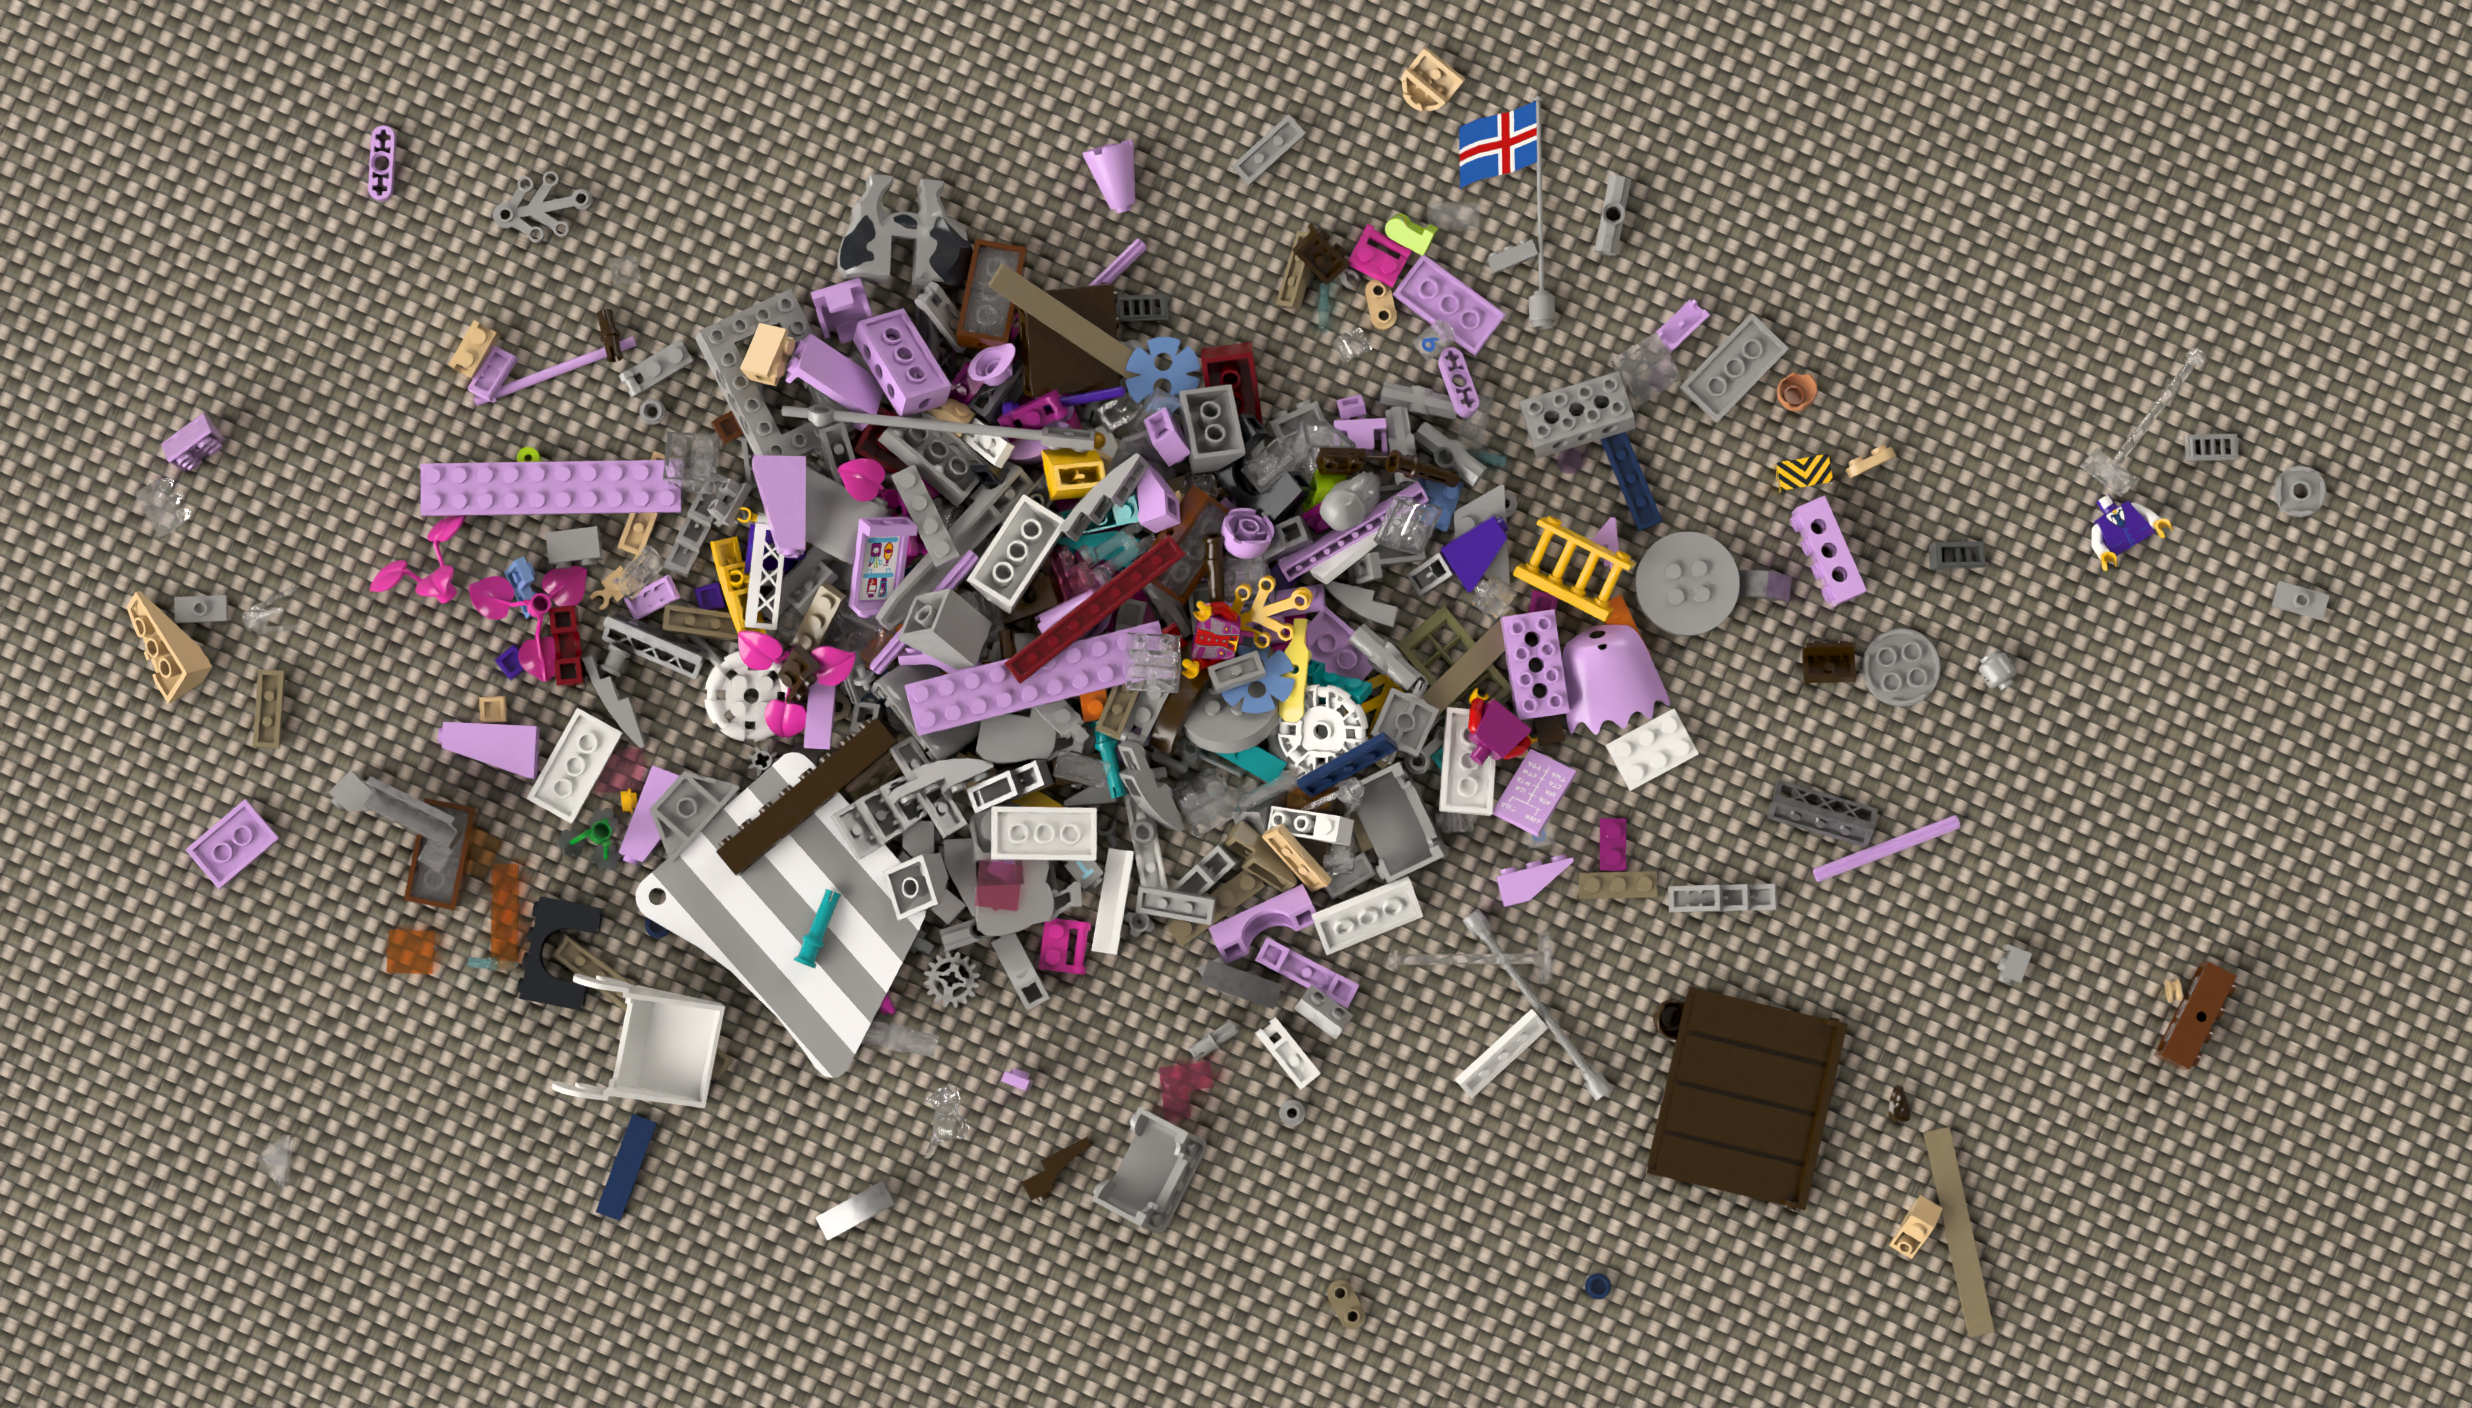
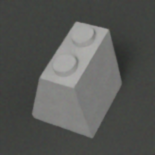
M949 588L916 595L898 639L959 670L974 667L979 661L980 652L988 638L992 622Z

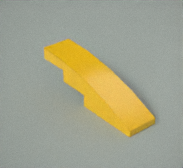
M737 536L710 542L722 591L737 633L739 631H755L766 634L765 629L745 627L748 583H744L738 588L730 584V582H739L741 579L740 575H730L731 571L739 570L743 575H748V573H744L746 561H742ZM759 610L756 622L764 623L762 612Z

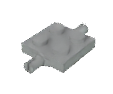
M1417 680L1412 694L1403 693L1395 688L1390 689L1370 734L1371 737H1375L1384 732L1396 741L1397 751L1406 752L1416 758L1419 756L1439 712V709L1427 704L1422 699L1428 684L1425 682L1422 684L1423 681ZM1397 751L1393 752L1390 757L1389 755L1384 757L1382 761L1386 762L1389 757L1387 764L1392 765Z

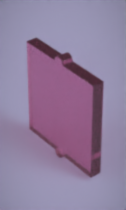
M615 749L597 780V793L628 791V788L631 789V792H642L643 773L645 772V769L642 768V749Z
M980 860L974 906L993 908V911L998 909L1017 911L1023 866L1007 864L1003 860L999 862Z

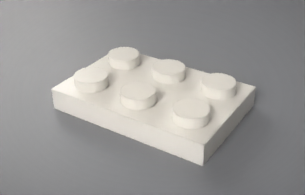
M1675 709L1605 745L1629 791L1699 754Z

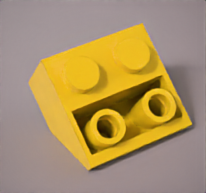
M1062 448L1059 450L1043 449L1041 451L1050 501L1085 497L1106 476L1103 461L1095 448L1087 452H1077L1072 448Z

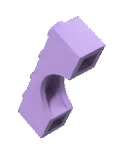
M1301 884L1219 922L1208 929L1226 965L1249 954L1251 942L1263 930L1274 926H1286L1297 932L1314 924L1311 914L1316 913L1304 885Z

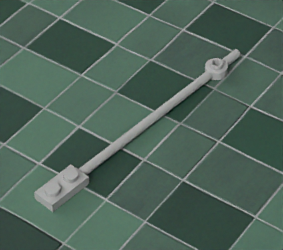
M782 405V416L808 418L817 427H826L833 421L1037 440L1041 441L1042 446H1047L1049 449L1072 448L1077 452L1093 450L1095 442V431L1044 426L1042 431L836 411L827 405H812L809 408Z

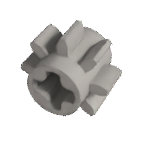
M766 745L764 751H760L755 746L756 753L754 756L747 755L753 762L748 768L750 770L757 768L758 777L762 775V771L768 770L775 763L774 758L778 756L777 752L769 753L770 746ZM760 755L770 758L767 761L768 766L765 768L762 765H757V762L760 761Z

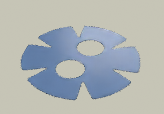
M1172 337L1150 339L1147 341L1151 356L1141 347H1138L1132 353L1127 363L1126 371L1140 374V376L1125 381L1128 392L1136 403H1139L1150 394L1145 406L1147 410L1157 412L1165 406L1168 411L1178 409L1175 393L1180 396V391L1197 389L1199 385V378L1186 375V373L1200 369L1198 358L1189 346L1176 355L1180 344L1179 339ZM1160 353H1167L1172 358L1171 367L1165 371L1158 370L1154 365V360ZM1161 378H1165L1171 383V391L1165 396L1157 395L1153 388L1154 383Z
M1255 643L1252 644L1251 648L1238 646L1236 649L1239 656L1257 650L1260 659L1264 663L1266 677L1256 681L1262 682L1265 685L1266 693L1260 698L1251 697L1248 693V686L1252 683L1250 682L1221 692L1226 702L1234 706L1245 697L1241 711L1254 714L1275 709L1270 695L1281 702H1285L1291 694L1295 681L1292 678L1280 677V675L1294 670L1286 654L1278 649L1267 659L1270 644L1264 649L1258 648Z

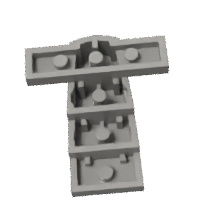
M913 735L889 749L904 776L882 785L879 789L857 799L851 805L831 816L857 861L886 845L917 824L928 814L943 839L967 825L966 820L950 796L951 792L948 791L943 794L940 788L929 794H925L924 791L916 794V799L907 804H903L902 801L896 804L892 803L889 794L895 788L909 782L907 775L912 769L930 763Z

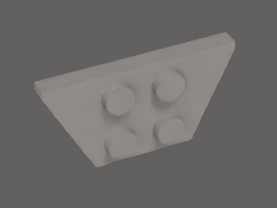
M1504 484L1498 485L1496 488L1454 511L1455 538L1493 514L1497 518L1502 517L1507 524ZM1508 538L1483 574L1506 585L1510 584Z
M684 771L649 809L671 862L680 855L740 788L738 785Z

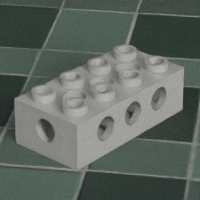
M1619 371L1520 401L1521 414L1536 459L1636 429L1634 415Z

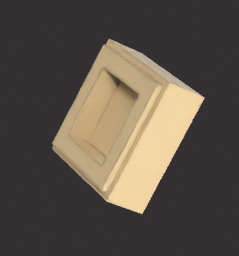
M506 696L479 697L481 724L507 723Z

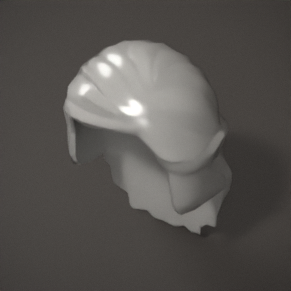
M1363 471L1351 480L1337 483L1322 501L1320 507L1322 519L1332 529L1337 531H1345L1359 525L1364 518L1372 513L1380 500L1381 480L1379 475H1374L1372 471L1369 473Z

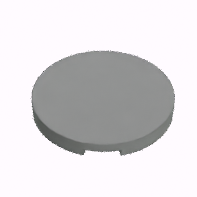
M1899 628L1882 633L1867 647L1862 660V675L1868 690L1878 700L1892 706L1905 707L1924 700L1934 690L1940 677L1941 664L1936 648L1926 637L1910 629Z

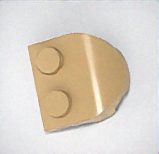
M1425 47L1402 75L1403 97L1416 110H1437L1453 97L1466 79Z

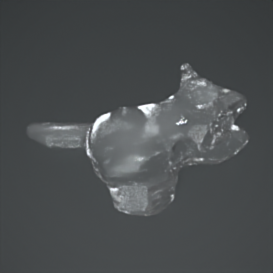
M948 1086L939 1088L930 1097L925 1098V1101L932 1103L936 1109L933 1137L924 1154L925 1159H929L935 1153L940 1142H949L954 1139L962 1140L968 1133L969 1124L967 1119L958 1114L960 1095L956 1087L951 1088V1090Z

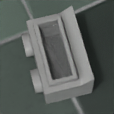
M1310 399L1297 404V410L1291 413L1283 410L1272 416L1274 420L1270 422V427L1282 453L1295 444L1307 442L1315 435L1330 431L1317 401L1311 403Z

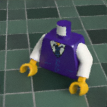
M2110 494L2096 501L2104 515L2094 521L2091 546L2101 560L2102 569L2107 571V562H2113L2115 567H2117L2116 556L2154 534V529H2156L2160 538H2165L2162 529L2169 528L2173 531L2169 520L2161 519L2152 510L2136 502L2130 503L2126 501L2117 507Z
M747 507L740 508L749 513V517L746 520L737 518L740 522L759 521L769 524L766 514L761 512L754 514ZM750 524L744 571L748 575H743L739 570L730 572V575L741 576L739 582H730L732 586L737 588L741 587L744 583L749 585L755 524ZM766 530L765 541L773 548L775 544L771 530ZM764 545V554H766L769 550ZM806 550L804 554H799L797 558L784 557L782 578L785 573H789L795 566V561L804 560ZM772 553L763 560L762 567L768 574L778 568V561ZM763 571L761 573V581L767 577ZM777 573L771 577L775 582ZM768 579L761 586H770L772 582Z

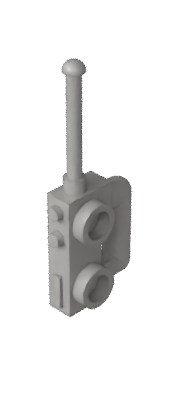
M1183 737L1174 751V754L1182 757L1181 761L1165 755V752L1151 746L1154 749L1152 753L1154 761L1179 773H1186L1189 766L1193 768L1197 759L1224 769L1238 776V778L1243 776L1242 771H1238L1206 756L1205 753L1201 752L1202 748Z

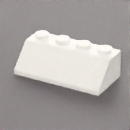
M1023 494L967 581L988 601L1011 614L1062 536L1063 532L1059 527L1065 520Z

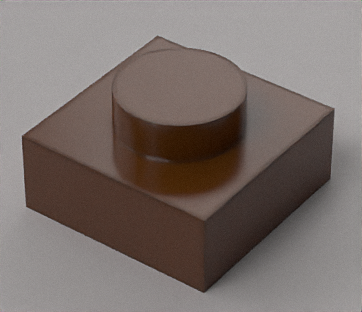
M732 410L711 422L724 446L744 435Z

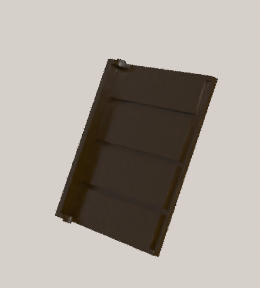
M1688 986L1645 1173L1787 1206L1786 1209L1796 1211L1798 1208L1805 1210L1848 1024L1839 1022L1840 1019L1832 1017L1829 1019L1819 1018Z

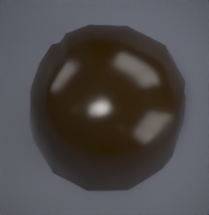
M1668 999L1657 1006L1653 1013V1025L1660 1035L1676 1040L1684 1002L1677 999Z

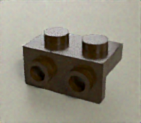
M1820 641L1804 643L1802 650L1803 682H1856L1855 642L1837 641L1835 643H1822Z

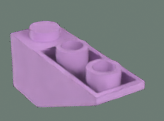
M1145 459L1150 464V467L1137 484L1138 519L1142 526L1157 533L1181 523L1179 500L1154 464Z
M1566 854L1552 857V863L1542 865L1541 860L1525 864L1526 869L1516 871V867L1500 870L1501 875L1497 876L1496 880L1503 907L1530 901L1574 861L1573 857L1567 859Z

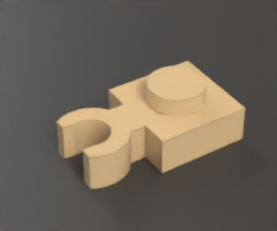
M619 566L601 582L605 589L593 592L590 598L595 600L598 596H602L604 603L599 606V609L603 611L609 607L610 600L613 597L619 603L636 589L638 585L624 568Z

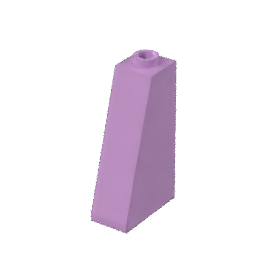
M753 455L752 469L777 554H783L787 558H797L799 554H804L806 456Z
M443 722V728L438 729V743H442L443 749L530 779H537L539 727Z
M652 765L618 852L624 855V861L634 865H638L639 861L646 863L661 844L662 840L649 809L675 782L679 775Z

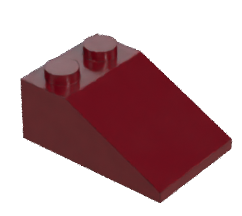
M1252 342L1201 348L1205 388L1231 384L1238 416L1240 414H1253L1263 425Z
M881 406L878 408L877 415L897 416ZM868 424L862 431L858 430L851 443L853 453L862 458L877 461L884 470L892 474L908 468V465L878 441L889 426Z

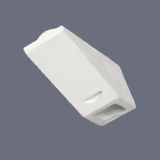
M1271 806L1267 830L1283 824L1294 837L1350 846L1354 820L1341 816Z

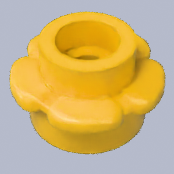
M628 788V791H620L622 812L630 811L632 814L633 808L637 806L636 792L631 793V789Z

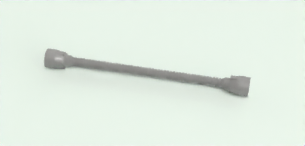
M1478 908L1462 920L1474 937L1478 935L1481 940L1485 941L1487 946H1490L1489 949H1492L1491 951L1495 954V957H1498L1497 959L1501 965H1504L1503 968H1505L1507 973H1510L1509 976H1511L1515 984L1521 989V992L1527 997L1529 1003L1533 1005V1008L1539 1013L1545 1024H1548L1547 1027H1549L1551 1032H1554L1555 1038L1559 1040L1561 1046L1565 1048L1567 1054L1571 1056L1573 1062L1583 1073V1077L1587 1081L1584 1085L1593 1098L1597 1101L1610 1092L1613 1088L1601 1072L1597 1074L1594 1069L1590 1068L1588 1063H1585L1586 1061L1583 1060L1582 1055H1579L1580 1053L1577 1052L1576 1047H1573L1574 1044H1571L1572 1042L1568 1036H1565L1566 1034L1562 1028H1559L1560 1026L1556 1020H1553L1554 1018L1551 1017L1550 1012H1547L1548 1009H1545L1544 1004H1541L1542 1001H1539L1540 999L1536 993H1533L1534 991L1530 985H1527L1528 983L1524 977H1521L1522 974H1520L1518 969H1515L1516 966H1514L1512 961H1509L1510 958H1507L1506 953H1503L1504 950H1501L1500 945H1497L1498 942H1495L1496 939H1494L1491 934L1492 932L1488 928L1491 924L1481 910Z

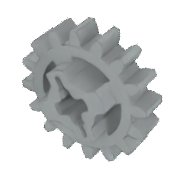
M948 951L944 959L937 955L938 962L936 964L928 963L932 968L931 972H924L926 976L930 977V980L924 982V985L931 986L927 994L936 995L935 1003H938L941 999L944 1000V1007H947L949 1002H953L954 1007L957 1008L958 1001L960 1000L967 1004L966 997L968 995L971 997L976 996L972 991L973 987H980L978 983L974 982L976 978L980 977V974L973 973L977 965L968 964L969 956L963 960L960 959V952H957L955 957H951ZM951 962L950 968L946 971H937L943 964ZM961 965L968 971L969 979L962 976L960 972ZM952 972H955V977L964 981V983H954L952 987H949V982L940 978V976H951ZM935 980L942 983L944 994H941L936 988ZM958 988H967L963 994L953 997L955 990Z

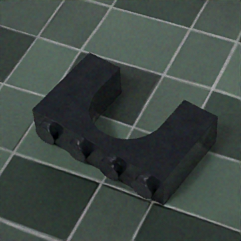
M1240 414L1238 419L1246 452L1245 455L1220 470L1210 471V473L1216 475L1221 482L1222 489L1226 493L1231 494L1236 500L1237 508L1256 510L1255 515L1261 518L1265 515L1275 526L1286 521L1314 492V489L1300 472L1287 471L1262 495L1255 493L1249 487L1244 473L1246 459L1269 433L1253 414Z
M540 896L539 901H535L532 916L536 917L534 927L530 926L527 936V942H531L529 952L524 953L522 967L525 968L524 978L520 977L517 985V993H520L519 999L584 1011L589 987L560 980L551 975L543 961V949L547 940L560 930L574 929L600 934L604 914L603 908Z

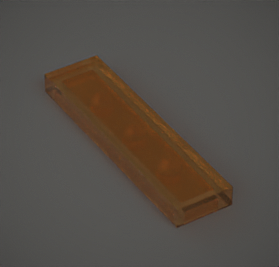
M492 864L491 968H518L519 864Z

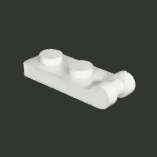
M974 417L970 423L988 425L977 417ZM964 433L961 438L999 468L1003 467L1015 447L1003 437Z
M1274 1017L1269 1021L1271 1024L1263 1030L1260 1028L1255 1034L1301 1090L1321 1073L1278 1019ZM1278 1032L1282 1038L1273 1044L1269 1038Z

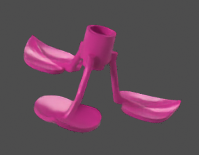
M867 458L855 459L837 468L847 492L855 500L866 502L877 496L889 503L887 507L892 510L899 506L898 490H883L884 487L880 484L885 478V470L877 461ZM921 477L931 499L938 496L940 493ZM894 512V514H893L892 517H900V516L897 515V514ZM917 536L918 543H922L920 536ZM917 553L916 556H907L905 568H907L920 553Z
M448 516L443 518L429 531L427 538L431 542L434 541L433 546L440 568L421 579L412 571L406 569L408 563L405 560L395 561L386 565L378 572L371 583L369 591L372 593V591L382 592L389 590L399 583L403 575H409L418 582L415 588L418 595L436 597L442 604L452 600L457 594L456 588L450 582L454 569L450 565L445 566L439 544L449 540L459 530L466 516Z
M572 566V568L567 569L554 568L544 576L541 582L543 591L548 595L537 593L530 600L525 599L519 602H511L514 597V589L511 583L503 577L491 576L470 584L468 588L470 599L478 612L486 618L492 620L503 619L508 614L509 606H527L529 614L538 619L535 633L536 640L530 639L525 641L519 649L518 658L526 672L543 682L549 681L555 675V645L553 637L540 639L543 616L551 607V599H553V602L558 607L576 606L579 604L585 593L587 569L579 566Z
M739 631L738 633L741 659L748 667L755 670H767L773 662L779 664L783 660H787L792 650L797 647L796 645L792 646L789 652L785 651L784 655H782L783 647L774 637L755 631ZM830 646L818 647L810 654L821 666L816 674L818 677L817 681L827 686L843 682L850 674L856 657L854 652H847ZM788 687V690H787V694H786L785 700H786L787 696L789 695V693L791 692V689H790L789 687ZM773 699L767 704L764 716L768 727L773 733L780 737L788 738L798 734L805 728L807 711L798 703L792 702L788 705L786 701Z

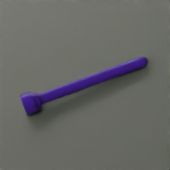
M1119 386L1061 397L1059 400L1062 406L1069 407L1122 397L1126 394V389ZM1014 401L1003 403V415L1022 405ZM1050 404L1044 406L1046 411L1053 410Z

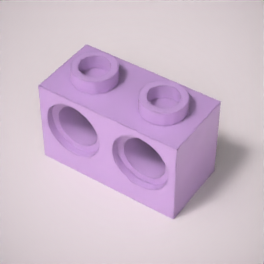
M1166 406L1144 420L1153 446L1169 467L1183 461L1191 453L1182 428Z

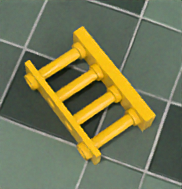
M1548 516L1547 518L1539 519L1537 525L1545 528L1530 562L1518 565L1513 576L1604 622L1610 619L1614 609L1609 607V597L1623 568L1629 571L1635 567L1636 563L1630 560V555L1622 551L1615 553L1562 526V522L1555 517ZM1555 533L1568 541L1553 573L1546 575L1540 572L1539 565ZM1578 545L1591 553L1576 585L1570 587L1562 583V576ZM1602 557L1614 564L1599 596L1593 599L1585 595V588L1599 558Z

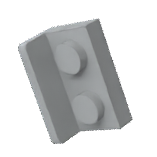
M1313 985L1309 987L1294 1008L1335 1040L1354 1016Z

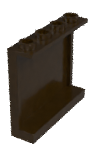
M1101 282L1098 285L1043 290L1119 341L1117 339L1119 318L1115 313V303L1118 297L1114 284ZM1018 307L1024 395L1040 397L1053 390H1057L1059 394L1120 386V380H1122L1120 374Z

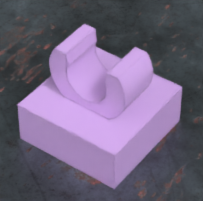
M1362 395L1336 400L1341 420H1350L1351 417L1355 416L1359 419H1364L1363 415L1367 414Z

